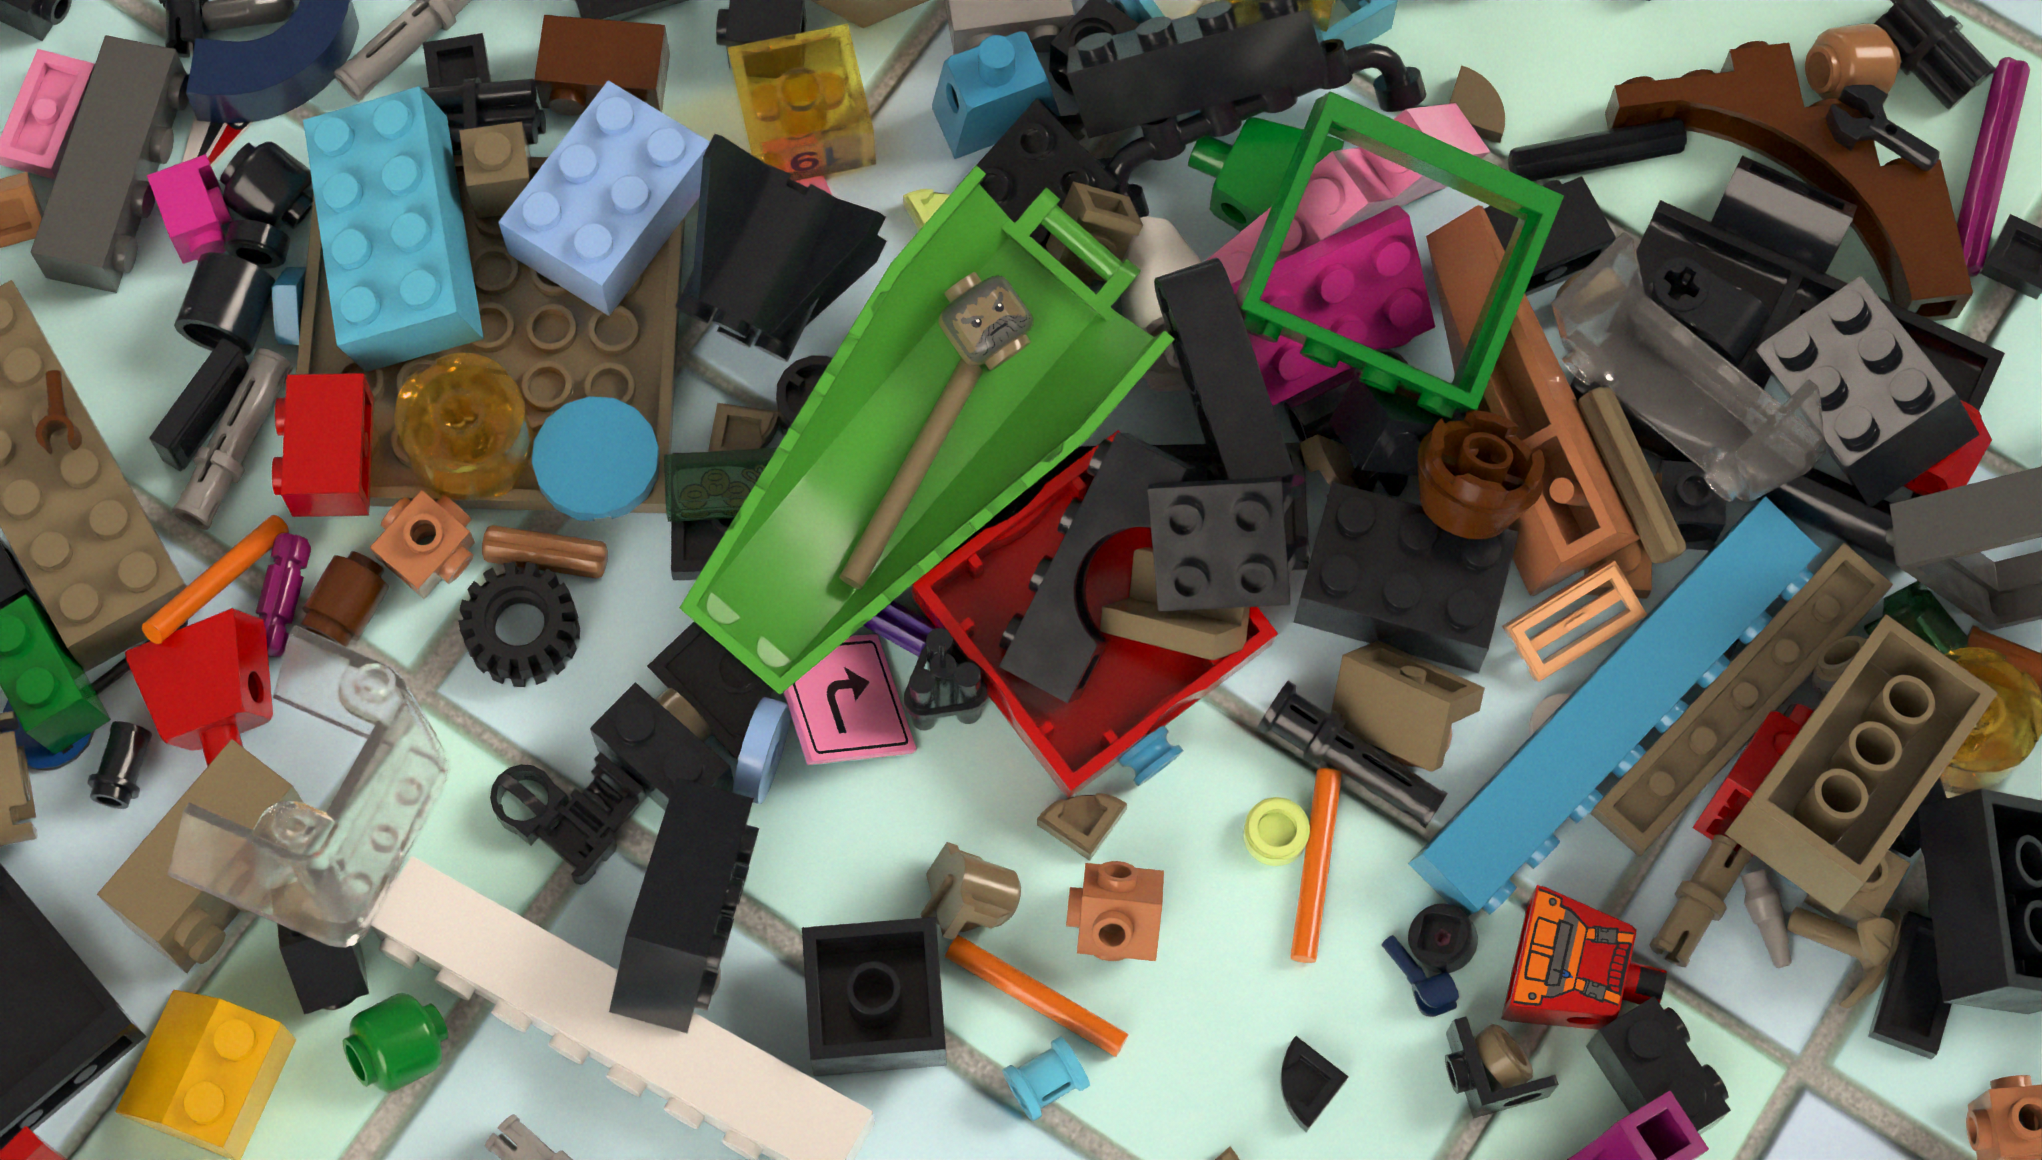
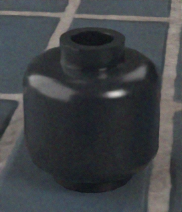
M272 141L264 142L256 147L251 143L245 144L232 158L220 177L219 181L225 185L223 193L224 202L245 220L263 222L278 229L287 224L294 230L312 210L313 198L308 195L313 185L311 171Z

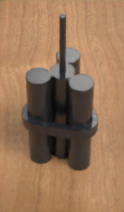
M1890 0L1894 5L1874 23L1885 30L1897 46L1902 61L1900 69L1905 75L1908 76L1913 73L1948 110L1954 108L1969 92L1981 85L1996 71V68L1960 32L1963 25L1956 17L1952 15L1946 17L1930 0Z
M468 77L464 79L463 84L422 88L447 116L453 151L462 150L459 130L522 121L528 145L537 144L538 134L546 132L545 113L543 109H539L536 102L537 91L533 78L482 83L479 77Z
M942 628L934 629L927 635L926 645L920 653L905 689V708L911 715L913 725L923 731L933 728L937 718L954 715L957 716L961 723L973 724L980 718L981 708L987 700V685L981 677L979 667L974 663L968 662L952 643L950 633Z

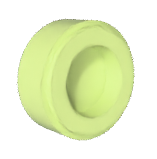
M1281 797L1267 798L1257 803L1248 813L1243 830L1244 843L1249 853L1259 862L1270 866H1283L1295 861L1305 850L1309 839L1310 825L1305 812L1295 802Z

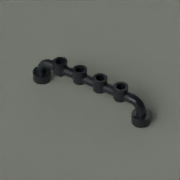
M1340 39L1325 40L1328 76L1200 109L1199 113L1180 121L1177 120V116L1140 125L1144 136L1120 148L1108 163L1107 170L1121 184L1114 193L1130 197L1139 218L1146 217L1150 211L1142 187L1137 184L1128 183L1130 174L1140 164L1152 159L1163 161L1174 158L1185 150L1187 144L1206 136L1220 137L1233 133L1240 128L1242 121L1260 113L1285 111L1297 103L1298 97L1319 88L1329 90L1344 86L1353 79V74L1364 69L1375 68L1382 73L1373 82L1380 109L1386 112L1404 111L1405 109L1415 107L1426 98V90L1421 72L1416 67H1405L1400 55L1387 46L1369 43L1346 50L1344 42Z

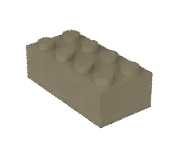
M1885 614L1725 834L1838 915L1866 883L1998 692Z

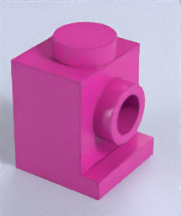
M206 154L147 175L169 237L183 264L199 260L201 254L209 252L224 253L226 251L224 248L226 235L222 225L233 220L227 204L224 202L218 179Z

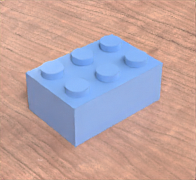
M608 80L498 222L508 254L610 316L700 197L703 155L710 141Z

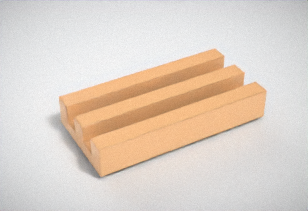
M1609 560L1502 625L1507 636L1513 640L1520 658L1524 659L1529 667L1528 671L1533 680L1540 682L1646 617L1647 613L1616 561ZM1608 580L1611 581L1614 586L1613 588L1528 639L1525 631ZM1618 601H1623L1627 609L1541 661L1537 654L1538 650Z

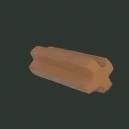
M492 525L487 527L482 541L484 560L489 563L504 565L503 563L515 562L516 567L525 568L526 562L537 564L538 569L543 571L549 569L556 573L600 578L605 572L608 560L606 544L597 540Z

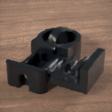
M601 752L594 758L596 766L591 771V774L595 776L594 780L587 788L582 790V793L575 788L570 794L572 797L571 801H569L567 794L552 782L545 771L533 765L520 764L506 769L498 775L492 785L490 795L492 808L498 821L505 829L517 834L530 846L537 839L541 840L575 869L571 876L574 883L579 885L586 884L595 875L596 870L594 867L601 858L607 861L613 855L617 844L611 831L615 833L647 798L644 787ZM605 774L628 794L623 797L601 777ZM533 780L541 784L548 793L546 806L519 781ZM506 790L525 804L536 817L523 821L514 820L506 816L501 804ZM557 821V826L551 830L552 825ZM610 829L609 833L602 838L604 831Z

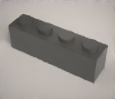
M105 35L30 251L45 278L117 293L123 273H130L133 269L138 250L135 237L141 219H146L150 216L155 203V197L147 175L157 172L160 164L168 162L173 149L174 134L172 126L177 111H183L189 102L186 94L189 75L186 73L176 49Z

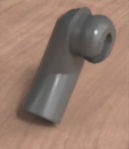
M292 0L206 1L203 4L202 16L206 27L210 31H219L283 22L292 14L295 4Z

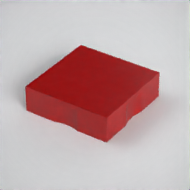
M1117 430L1106 439L1113 442L1116 434L1121 432ZM1100 444L1047 482L1036 497L1021 511L995 526L984 529L912 584V598L936 629L942 628L950 633L952 643L964 658L979 667L981 677L987 685L988 697L1067 799L1076 795L1118 763V760L1153 731L1163 725H1168L1268 649L1278 635V632L1258 607H1250L1247 636L1243 650L1216 660H1209L1101 632L1109 642L1080 699L1070 703L1060 700L999 667L1006 653V650L999 647L1002 635L1017 612L1025 616L1036 594L1028 589L1030 580L1043 557L1048 555L1054 558L1065 535L1057 531L1059 523L1074 497H1078L1081 500L1084 499L1094 479L1093 476L1087 473V469ZM1132 527L1114 535L1099 549L1093 558L1086 578V601L1090 615L1099 630L1102 606L1129 598L1134 552L1143 547L1153 549L1151 527Z

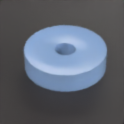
M763 697L758 703L749 723L735 771L733 793L754 798L753 803L761 804L765 800L780 763L791 719L787 703Z

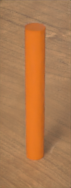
M277 515L268 517L142 624L144 635L155 644L162 643L272 549L278 534L289 533L285 521Z
M1320 768L1316 771L1309 821L1310 834L1305 849L1290 955L1292 960L1302 963H1315L1317 961L1342 772L1330 768Z
M957 935L945 954V958L1117 1057L1129 1036L1125 1031L960 935Z

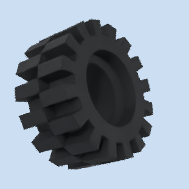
M515 562L503 563L505 573L496 575L492 567L483 573L486 582L482 586L473 581L467 589L471 598L469 601L462 599L459 610L463 617V620H458L460 632L476 667L483 674L488 671L493 681L503 684L505 678H509L514 687H525V679L533 677L536 685L547 681L544 673L550 669L556 675L565 669L563 663L565 656L573 658L577 650L574 640L575 638L580 639V625L577 619L579 617L569 589L564 582L562 584L559 583L555 573L546 569L544 574H542L537 564L526 562L525 570H518ZM525 603L533 605L544 615V627L540 635L534 641L520 646L503 642L496 635L495 629L499 615L506 608L514 604Z

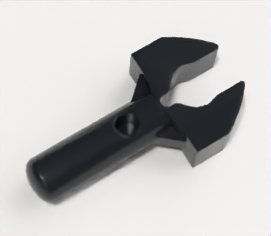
M1850 85L1843 88L1838 100L1858 110L1863 118H1853L1846 111L1832 104L1826 115L1829 130L1837 143L1852 151L1858 141L1874 140L1923 171H1929L1937 164L1940 155L1937 149L1887 119L1883 105L1889 96L1888 94L1873 85Z

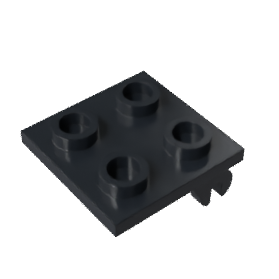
M1038 98L1035 99L977 164L986 173L980 185L1014 223L1046 187L1060 199L1057 205L1062 209L1073 182L1113 193L1121 186L1119 181L1107 170L1108 163L1113 157L1096 159L1079 142L1085 137L1081 131L1084 128L1080 112L1075 115L1057 116L1042 99ZM1039 224L1030 234V237L1048 252L1046 244L1051 233Z
M1292 475L1290 483H1282V477L1272 476L1268 478L1148 484L1158 611L1290 605L1289 574L1297 560L1309 556L1310 546L1309 539L1302 535L1296 536L1294 544H1286L1284 514L1293 499L1305 495V478L1300 475Z

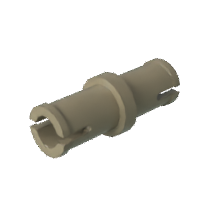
M1714 836L1710 848L1690 881H1682L1674 893L1678 899L1677 903L1656 938H1653L1649 944L1650 948L1658 955H1661L1664 950L1668 953L1664 959L1677 966L1686 967L1690 962L1689 958L1712 920L1719 921L1727 909L1724 900L1744 866L1752 858L1751 853L1744 847H1740L1738 852L1734 851L1733 849L1737 842L1726 836Z

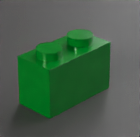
M26 594L1 609L0 686L25 732L52 753L57 754L109 722L111 719L83 668L67 649L49 614Z

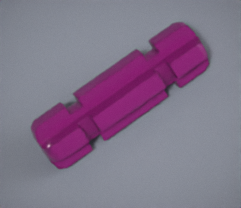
M280 533L275 538L270 556L274 558V564H270L267 567L255 613L259 614L258 618L263 619L266 628L268 657H280L285 651L289 636L285 626L292 624L304 579L301 576L300 570L307 568L311 546L308 539L300 535Z

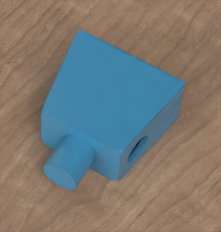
M1022 31L1008 36H989L979 46L950 56L943 63L932 102V110L954 159L995 145L1036 98L1042 99L1057 116H1061L1044 69L1027 33Z

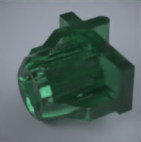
M1918 580L1885 597L1882 617L1864 625V630L1869 636L1886 614L1955 663L1963 657L1968 644V636L1936 596Z

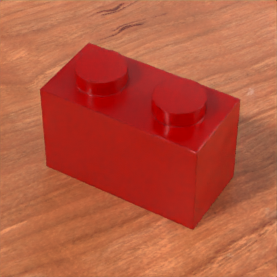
M364 373L287 375L286 397H279L275 402L276 432L278 436H284L283 457H274L272 462V487L275 495L282 496L292 517L369 516L374 396Z

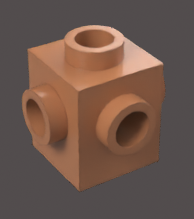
M421 490L412 501L407 497H403L388 511L380 524L385 531L370 546V549L376 559L425 599L442 579L448 584L452 583L472 561L474 555L469 549L475 544L471 532L466 528L472 519L446 495L443 494L435 502ZM435 536L431 543L419 545L423 538Z
M1109 861L1103 864L1085 863L1083 888L1070 887L1066 921L1067 927L1079 928L1077 954L1094 955L1105 961H1120L1125 958L1156 961L1163 902L1164 870L1135 868L1133 865L1121 861Z
M2029 1075L2008 1076L1990 1081L1991 1089H1988L1967 1105V1135L1972 1149L1976 1151L1977 1160H2042V1084L2032 1085L2031 1076ZM2020 1113H2022L2025 1127H2023L2019 1121Z

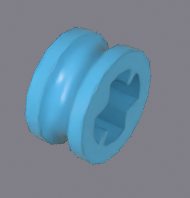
M1164 725L1137 743L1118 760L1122 767L1130 766L1134 769L1135 778L1133 781L1137 786L1151 779L1184 752L1180 745L1173 746L1168 743L1167 734L1169 731Z

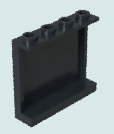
M0 863L1 1151L25 1126L32 1131L38 1128L144 1040L146 1035Z

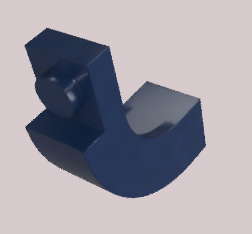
M300 0L294 14L283 26L273 33L255 40L240 42L196 38L186 94L197 121L246 123L270 119L285 114L315 97L335 78L333 72L346 63L356 42L359 22L352 0Z

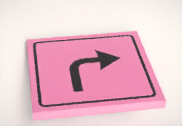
M878 634L850 636L784 691L807 765L912 754L917 750Z

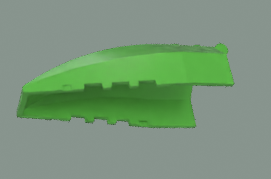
M977 165L972 169L891 262L679 607L779 695L1090 438L1173 342L1174 338L1166 331L1153 337L1111 308L1141 270L1128 258L1124 262L1120 261L1057 205L1060 199L1047 187L1014 223L980 185L986 173ZM1039 224L1044 226L1106 281L1096 294L1030 237V234ZM973 272L977 273L981 281L991 276H1003L1009 281L1033 316V326L1026 334L1031 343L991 371L985 363L979 366L983 370L980 378L862 589H856L843 582L839 576L960 359H962L938 323L941 312L950 304L944 293Z

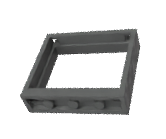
M2042 466L1890 504L1893 527L1888 528L1886 531V542L1894 547L1896 566L1991 631L2042 619V551L1993 562L1981 553L1982 551L2042 537Z

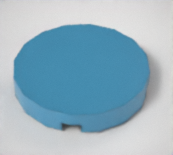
M589 396L564 404L545 420L534 439L532 466L541 493L556 510L580 521H595L594 518L603 519L611 516V519L629 514L647 499L658 480L660 451L651 424L635 407L615 398Z

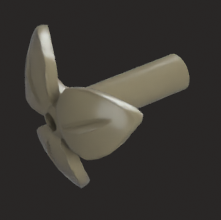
M1798 906L1793 910L1787 926L1788 931L1858 958L1863 967L1861 980L1851 995L1839 1004L1841 1007L1850 1008L1866 999L1883 981L1887 972V963L1890 959H1893L1901 938L1902 923L1900 912L1897 909L1885 908L1884 918L1868 917L1859 919L1857 921V930Z

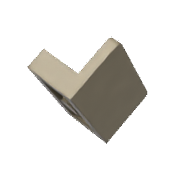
M1143 547L1134 552L1129 598L1102 606L1100 632L1209 660H1216L1243 650L1247 636L1250 607L1158 611L1153 549Z
M1377 640L1342 655L1331 712L1335 710L1343 715L1342 719L1346 721L1344 728L1365 742L1433 772L1443 766L1452 723L1480 711L1485 687Z

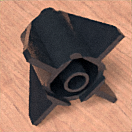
M714 133L703 155L694 268L675 308L704 323H709L711 316H713L712 322L719 326L717 329L719 334L748 348L751 347L754 339L757 338L755 347L775 358L788 362L804 328L877 263L887 242L878 235L886 216L878 211L838 199L812 184L806 187L790 179L792 174L762 162L725 137Z

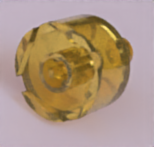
M473 353L448 354L435 359L437 364L432 365L420 374L416 371L405 382L398 395L395 407V426L418 480L440 495L444 494L448 498L456 500H478L487 497H500L507 494L525 470L534 444L532 423L523 395L516 382L499 363L488 357Z
M1981 647L1960 648L1944 655L1997 691L1998 694L1977 722V727L1973 728L1940 775L1944 790L1956 794H1964L1981 788L1989 790L2002 783L2029 756L2042 734V694L2035 680L2026 671L2021 673L2016 667L2005 661L2007 656L1995 650Z

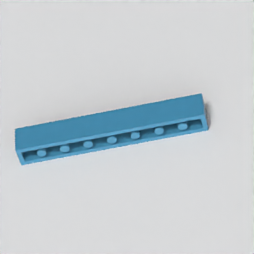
M1765 496L1722 536L1408 864L1448 904L1460 908L1468 917L1481 908L1489 915L1492 914L1516 890L1517 887L1509 880L1511 876L1525 862L1534 869L1558 846L1560 840L1553 832L1568 817L1575 823H1578L1600 802L1603 795L1596 787L1612 771L1618 778H1621L1646 753V750L1639 744L1653 727L1662 734L1687 710L1689 706L1681 699L1695 683L1705 689L1728 667L1731 661L1723 653L1737 639L1744 645H1747L1769 624L1772 617L1765 609L1779 595L1786 602L1789 601L1808 583L1814 574L1806 566L1820 553L1821 549Z

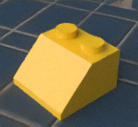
M173 989L115 1112L120 1116L228 1159L241 1160L296 1039L282 1022L221 998Z

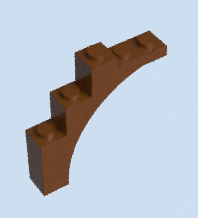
M1751 41L1738 46L1736 49H1730L1720 73H1714L1708 69H1700L1688 72L1680 78L1663 80L1640 76L1629 79L1621 85L1614 86L1605 111L1608 130L1676 117L1683 121L1685 131L1702 133L1726 140L1761 154L1786 168L1807 184L1857 205L1850 226L1857 233L1873 258L1884 281L1891 303L1932 321L1958 318L1972 296L1973 289L1941 159L1929 171L1921 170L1902 157L1891 160L1884 166H1880L1874 140L1858 141L1852 151L1837 143L1829 130L1826 115L1831 105H1836L1853 118L1858 119L1863 118L1858 110L1847 106L1836 98L1824 99L1813 103L1809 107H1804L1789 42L1769 45L1765 41Z

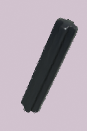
M1676 117L1516 147L1509 153L1508 167L1510 172L1530 181H1537L1681 153L1685 150V145L1687 144V134L1681 119Z

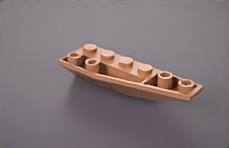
M1480 205L1475 206L1426 236L1454 374H1456L1505 253L1483 206ZM1524 293L1477 410L1494 413L1516 423L1519 428L1515 436L1528 445L1532 452L1541 449L1544 455L1543 489L1539 499L1506 528L1519 532L1512 559L1529 595L1535 596L1639 540L1640 537L1583 418L1573 391Z

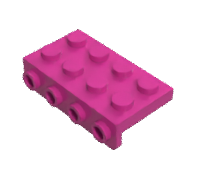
M1395 205L1276 262L1260 298L1261 301L1373 350L1401 347L1409 343L1414 337L1436 327L1410 216L1399 205ZM1242 279L1231 284L1235 295ZM1248 333L1272 406L1352 368V366L1341 361L1338 362L1336 368L1311 361L1300 354L1303 347L1302 344L1280 335L1276 343Z

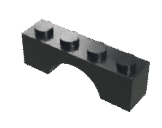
M1117 433L1113 442L1103 439L1087 469V473L1093 476L1094 479L1084 499L1081 500L1078 497H1074L1059 523L1057 531L1065 535L1054 558L1048 555L1043 557L1030 580L1028 589L1036 594L1025 616L1017 612L1002 635L999 647L1006 650V653L999 667L1066 703L1080 699L1109 642L1095 625L1086 601V578L1093 558L1099 549L1114 535L1132 527H1151L1148 484L1190 482L1197 468L1130 433Z

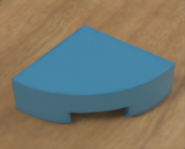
M286 267L272 286L275 340H278V345H299L306 267Z

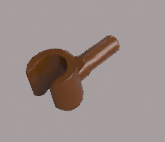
M50 370L45 374L49 406L47 409L48 415L39 421L35 436L38 443L49 454H52L50 438L53 432L60 428H67L69 446L76 450L82 444V435L80 430L67 416L62 372Z

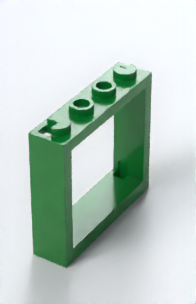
M1330 91L1315 100L1235 295L1248 333L1270 342L1277 343L1281 335L1303 345L1300 354L1318 364L1336 368L1338 362L1341 361L1362 370L1358 379L1378 390L1395 393L1398 386L1420 396L1417 405L1433 414L1452 419L1455 411L1458 413H1464L1468 410L1476 411L1564 195ZM1328 133L1519 218L1452 383L1260 300Z

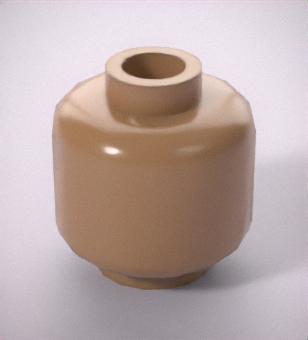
M1862 23L1827 29L1817 37L1806 56L1805 74L1812 90L1818 93L1823 100L1830 98L1838 99L1843 88L1850 85H1873L1888 94L1895 83L1896 75L1900 69V53L1888 33L1876 24Z

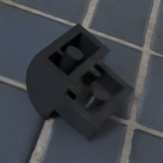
M1742 155L1711 223L1825 274L1853 220L1857 205Z

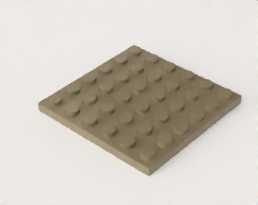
M453 155L484 339L366 372L346 355L336 343L316 204L313 195L296 375L364 373L374 396L370 506L393 507L403 497H407L412 501L422 490L435 502L444 494L463 509L558 511L540 491L532 466L534 439L545 420L564 404L591 396L615 398L635 407L651 424L660 451L659 476L647 499L630 513H668L680 311L675 308V305L681 295L685 217L612 314L608 316L508 254L498 223L503 215L476 219L466 187L463 156ZM531 157L533 176L548 157Z

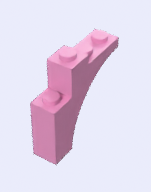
M1456 103L1405 109L1394 118V120L1481 159L1490 153L1488 147ZM1360 147L1332 151L1315 165L1276 262L1395 205L1403 207L1427 194L1445 189L1447 186ZM1271 207L1207 259L1219 258L1231 284L1243 278Z

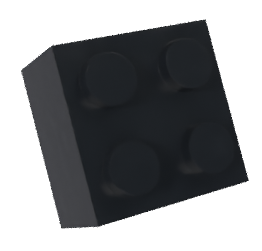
M936 917L802 927L809 1050L814 1076L947 1066Z

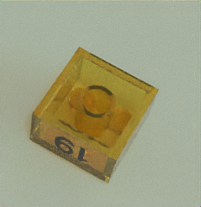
M848 24L728 47L733 87L748 152L768 165L792 174L790 179L793 181L876 164L874 129Z

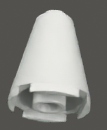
M1146 216L1140 218L1143 227L1139 236L1133 235L1122 260L1124 262L1128 258L1141 272L1121 294L1123 317L1155 337L1163 331L1168 333L1156 297L1155 278L1201 263L1202 261L1170 221L1164 218ZM1171 343L1141 377L1147 381L1149 388L1161 392L1187 389Z

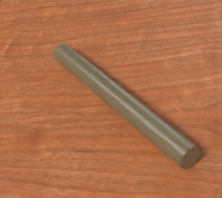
M960 359L842 570L839 578L846 584L856 589L863 588L980 378L983 370L979 366L968 365L963 359Z

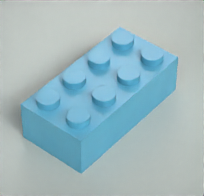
M418 86L304 119L303 125L337 346L364 371L368 372L484 339L447 116L427 93Z

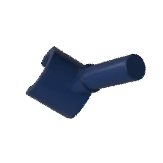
M1394 935L1383 941L1381 946L1407 976L1406 979L1412 985L1415 1002L1423 1015L1435 1017L1457 1008L1456 1001L1459 998V993L1451 975L1447 971L1427 978L1422 967H1419Z

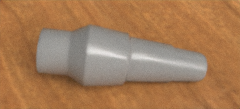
M1766 868L1742 875L1741 879L1746 891L1744 904L1753 923L1758 925L1774 966L1776 968L1789 966L1792 960L1779 892L1771 885Z

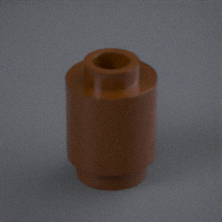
M351 551L347 558L334 555L302 608L306 615L300 627L318 641L334 649L345 651L351 640L358 641L389 590V585L381 578L385 571L384 568L369 557L355 551Z

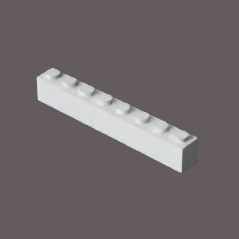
M413 856L410 857L369 922L375 934L382 941L378 948L379 951L390 959L409 969H413L416 962L419 961L439 972L435 982L452 994L469 1001L473 993H476L496 1004L491 1013L509 1026L525 1033L531 1024L553 1036L548 1045L568 1059L583 1065L589 1056L607 1066L610 1070L606 1078L625 1091L640 1097L646 1088L666 1099L668 1102L663 1109L668 1114L695 1129H698L703 1121L726 1133L722 1143L749 1160H758L761 1153L773 1160H855L875 1125L873 1111L696 1013H693L688 1033L609 1012L618 973L617 969Z

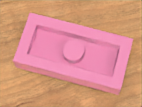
M37 49L0 137V165L56 179L95 66L94 63Z

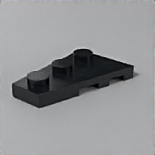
M694 621L647 667L668 689L672 688L697 710L711 728L713 736L737 760L749 723L758 703L763 697L770 698L774 689Z

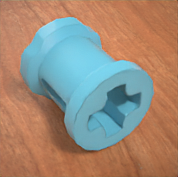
M1062 1036L1051 1041V1048L1019 1068L1009 1065L1002 1069L1005 1080L1025 1114L1033 1122L1042 1117L1041 1109L1074 1089L1083 1091L1090 1086L1089 1079L1082 1065Z

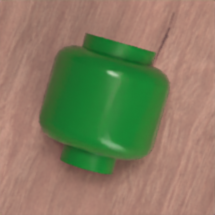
M398 993L356 1014L349 1024V1036L344 1038L342 1042L348 1063L361 1084L365 1087L374 1084L378 1089L391 1093L434 1072L442 1062L441 1042L448 1039L449 1035L443 1017L432 1003L422 1006L413 996L406 993Z

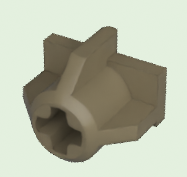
M946 842L926 873L932 897L920 915L922 918L936 917V924L940 925L942 937L952 940L956 938L959 932H966L981 926L992 929L1001 926L1014 915L1021 897V883L1014 870L984 861L979 856L959 850L958 845Z

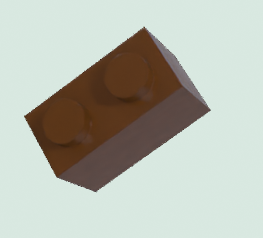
M544 15L534 78L541 108H548L566 116L580 115L609 80L662 112L670 59L665 25Z

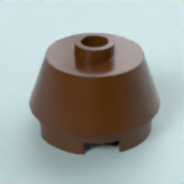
M1468 410L1464 420L1450 421L1445 424L1440 419L1435 424L1433 430L1423 438L1418 448L1421 506L1435 524L1454 535L1469 539L1495 537L1509 527L1539 499L1543 489L1542 474L1545 468L1544 455L1541 449L1532 452L1528 445L1515 436L1519 426L1513 421L1494 413Z

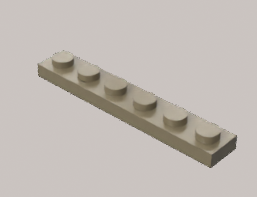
M1843 543L1813 575L1808 583L1772 618L1769 624L1737 655L1728 667L1592 810L1591 815L1637 856L1641 857L1753 737L1770 711H1777L1812 674L1818 664V657L1821 651L1832 642L1846 637L1887 594L1893 584L1848 545Z

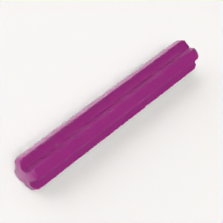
M2004 57L1999 60L1996 71L1993 73L1957 222L1969 277L1977 276L1984 267L2030 74V67L2027 62L2015 60L2011 57Z

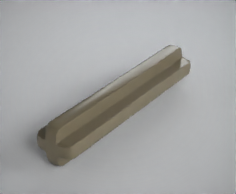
M1598 387L1580 397L1578 407L1644 548L1654 564L1672 561L1686 551V543L1616 395L1609 387Z

